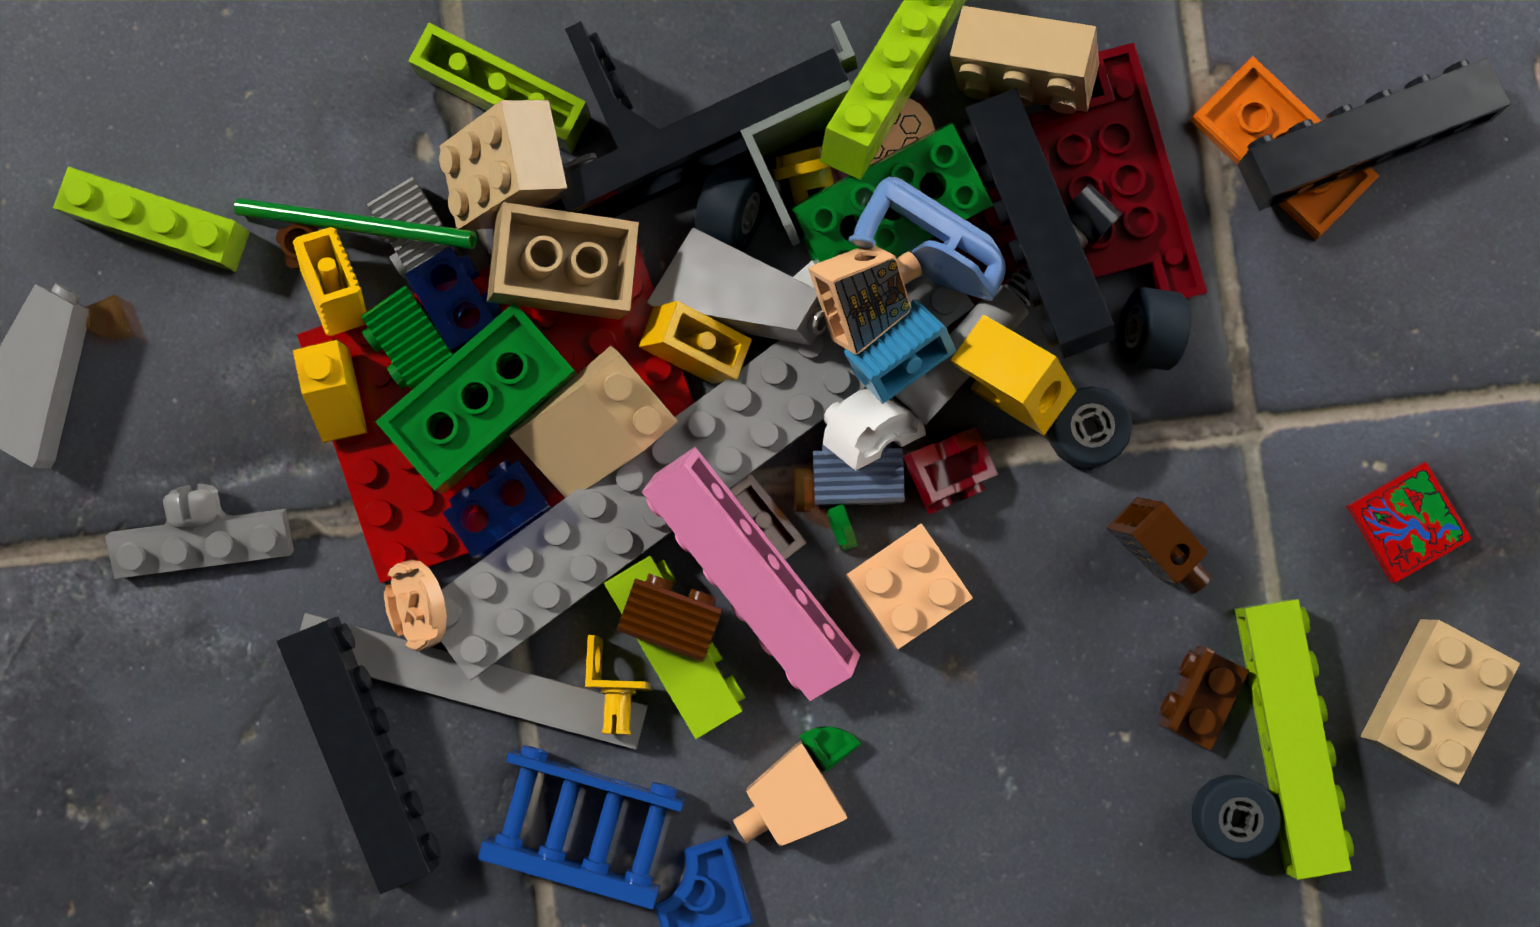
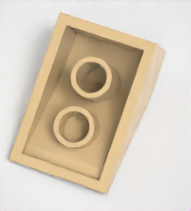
M610 346L511 431L509 436L566 498L578 488L586 490L642 453L678 421L622 355Z

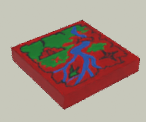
M1427 462L1418 464L1346 505L1347 510L1390 583L1398 582L1472 539Z

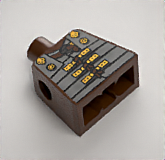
M1136 497L1106 527L1158 579L1173 584L1180 582L1191 594L1199 592L1210 581L1211 575L1199 564L1207 555L1206 548L1164 502Z

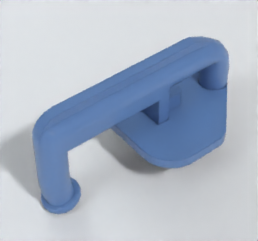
M897 177L883 179L878 184L861 214L854 234L849 237V242L862 248L875 247L874 235L890 207L944 242L942 244L928 240L910 251L919 261L923 275L945 288L992 301L1003 282L1006 265L998 246L991 236ZM956 246L987 265L985 273L983 274L974 262L955 251Z

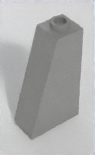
M692 228L647 301L652 308L680 301L739 333L812 345L817 335L823 333L827 328L824 311L821 309L815 288L695 228Z
M57 283L54 284L52 289L38 284L34 285L0 345V449L32 468L51 469L56 461L91 310L77 303L80 297L79 294Z

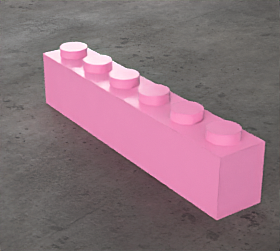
M696 447L692 448L654 474L642 491L649 508L655 515L662 517L672 529L680 547L692 554L703 568V573L709 583L721 590L729 600L734 614L741 621L746 622L757 635L762 649L768 655L774 656L785 670L791 685L801 690L807 699L811 701L852 677L860 657L858 651Z

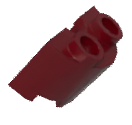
M976 426L904 456L908 470L929 515L952 505L950 496L958 493L962 501L985 491L982 482L998 475Z

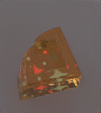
M113 295L85 307L89 310L88 315H90V317H87L85 325L93 333L95 332V334L104 338L109 337L107 339L114 338L113 340L135 337L119 296Z

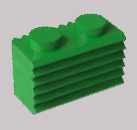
M406 285L361 315V318L367 325V328L362 331L364 337L377 353L381 350L386 352L392 361L387 370L402 390L407 386L413 390L455 354L413 291Z

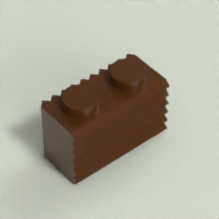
M648 573L646 581L635 578L616 631L704 662L723 609L714 606L717 598L691 589L688 597L671 591L674 582Z

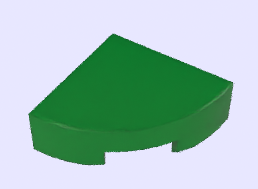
M843 504L828 509L826 516L840 551L847 552L857 548V540Z
M833 726L814 727L799 735L826 772L861 745L860 741L851 733Z

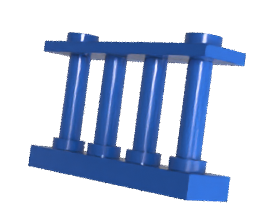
M523 745L521 751L513 750L509 752L506 762L521 766L503 831L497 832L496 838L489 836L482 842L478 860L653 910L661 885L652 883L653 876L649 875L668 808L679 812L683 808L685 798L676 796L678 789L657 782H652L651 788L549 760L547 759L548 751L533 746ZM538 771L564 778L546 844L540 845L539 850L522 845L523 839L520 838V833ZM581 784L606 790L607 794L589 857H584L581 863L565 858L566 851L563 850ZM627 796L651 804L632 870L628 869L626 875L609 871L610 864L606 860L623 800Z

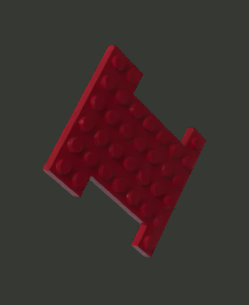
M1135 43L1098 52L1099 67L1095 79L1100 96L1091 98L1088 112L1076 110L1073 114H1064L1050 109L1028 115L1065 207L1067 208L1090 183L1123 213L1093 246L1085 245L1083 249L1095 280L1150 265L1156 289L1182 293L1187 300L1204 296L1208 293ZM924 99L916 100L927 112ZM960 133L958 135L981 179L977 165L984 161L978 149L971 152L964 133ZM925 174L920 181V190L928 197H932L935 193L936 183L932 176ZM994 187L986 190L992 203L999 201ZM992 205L966 219V221L991 236L998 246L1006 265V273L1002 284H1007L1006 281L1008 278H1012V273H1017V266L1008 242L1015 240L1010 226L1001 228ZM889 207L884 217L889 220L894 217L896 211ZM935 236L929 239L931 241H936L942 244L944 243L942 240ZM956 246L955 251L974 262L982 273H985L987 265ZM966 294L975 306L982 299ZM966 315L947 328L949 335L966 318Z

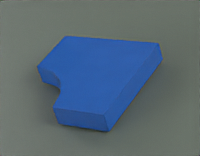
M725 835L686 847V870L682 883L671 896L656 903L654 906L660 927H745L754 924L729 836Z

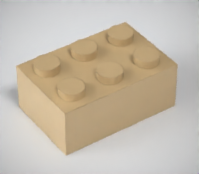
M962 6L950 53L959 91L964 92L965 95L971 98L984 100L988 99L989 96L994 97L1016 88L1024 107L1035 103L1050 106L1052 110L1064 114H1073L1076 110L1088 112L1099 67L1096 26Z
M501 100L440 145L439 162L442 171L446 175L449 190L448 207L450 213L454 216L456 229H495L496 213L503 202L538 207L567 189L549 100Z
M503 202L496 213L487 302L512 305L515 302L521 307L620 320L630 312L639 222Z
M1420 619L1360 737L1439 780L1459 785L1520 663L1440 620Z

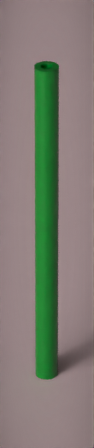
M238 198L234 204V211L238 216L322 228L332 227L342 231L473 249L477 241L475 231L243 198Z

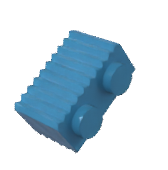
M912 300L909 313L857 355L845 349L844 354L859 381L861 380L863 385L875 395L877 400L879 399L881 404H884L954 354L956 348L947 328L918 300Z

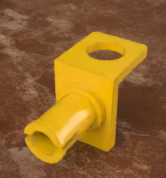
M588 635L585 687L601 690L600 693L605 694L602 734L631 735V695L636 694V691H653V684L644 681L601 680L603 638L596 635Z

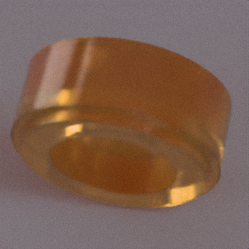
M794 468L793 492L795 513L811 512L814 509L813 471L810 468Z

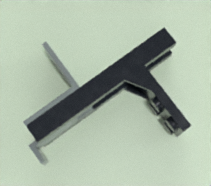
M581 21L566 28L565 31L618 147L617 150L564 174L567 189L559 193L566 211L614 218L710 173L720 164L728 165L751 154L792 245L795 246L801 243L763 157L825 129L850 89L851 84L846 74L858 69L856 55L840 21L831 24L833 36L840 53L836 54L834 48L661 129L656 128L631 111L634 108L625 87L620 83L615 73V70H617L598 33L595 32L590 35Z

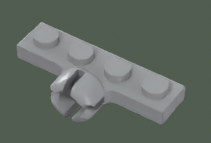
M197 484L198 490L195 491L192 490L190 485L176 488L170 491L163 499L167 519L164 525L113 531L105 536L114 579L291 556L294 552L286 509L234 516L227 515L221 509L218 490L213 485Z

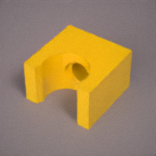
M984 314L951 358V362L955 367L976 379L970 387L974 394L1042 435L1046 434L1076 392L1075 387L1055 355Z

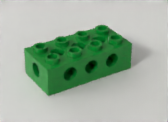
M949 124L941 126L870 164L861 180L849 175L786 210L813 263L817 264L859 248L842 237L840 224L848 215L855 218L858 223L878 184L888 177L900 178L921 191L920 181L925 174H929L936 183L935 193L930 198L964 220L991 207L993 204L954 125ZM896 212L894 217L889 220L883 217L874 235V240L876 241L875 246L897 257L931 239L934 235Z
M514 302L375 422L435 491L445 494L510 438L509 433L573 379L577 373ZM513 360H522L523 370L521 374L515 379H505L504 370L506 365ZM480 389H487V403L480 409H472L470 399L473 393ZM446 418H452L454 424L452 433L447 438L439 440L436 434L438 424Z

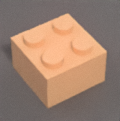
M922 523L845 575L895 649H900L973 599Z

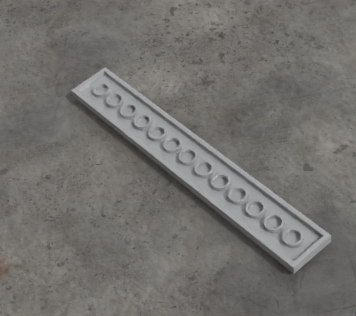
M923 274L905 284L910 304L912 300H918L946 328L975 307L965 293L945 288ZM828 327L823 333L817 335L812 345L782 340L776 342L742 367L737 380L726 379L677 415L675 418L678 422L642 453L586 490L578 488L444 587L441 591L445 601L447 618L446 630L441 642L469 681L475 679L673 532L662 517H658L651 511L646 497L642 493L654 474L696 447L730 490L823 421L825 418L824 414L830 405L835 402L842 403L855 392L867 388L855 375L844 354L845 348L832 341Z

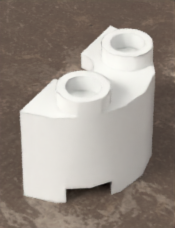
M867 388L855 392L842 403H833L824 414V422L827 426L824 431L823 445L855 471L881 458L883 449L890 442L894 441L903 447L926 435L924 423L894 398L881 404L879 399L877 400L875 395Z

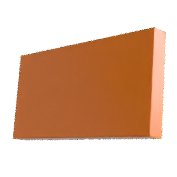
M1254 56L1190 119L1236 165L1247 153V146L1256 139L1270 134L1276 139L1286 135L1289 128L1302 121L1311 119L1313 124L1322 120ZM1370 168L1278 205L1316 240L1380 175Z

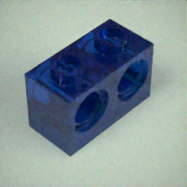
M451 246L404 274L447 346L454 354L503 312L498 303L487 302L488 292L482 295L474 282L476 278L480 277V274L467 253L459 257ZM443 272H456L457 281L451 289L446 291L437 289V279ZM469 308L479 309V322L472 328H461L459 324L461 314Z
M508 460L500 463L486 474L489 481L476 490L472 486H468L449 499L451 507L442 512L473 558L481 559L553 508L525 465L519 461L512 465ZM513 482H521L525 486L526 496L519 505L509 506L504 499L505 489ZM483 507L488 514V523L483 530L473 532L468 527L467 517L474 508Z

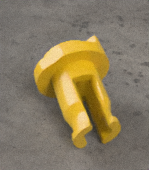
M822 146L775 157L776 169L772 170L774 180L788 178L794 205L809 197L807 190L819 187V191L834 184L831 166L820 162ZM840 225V233L845 232V227Z

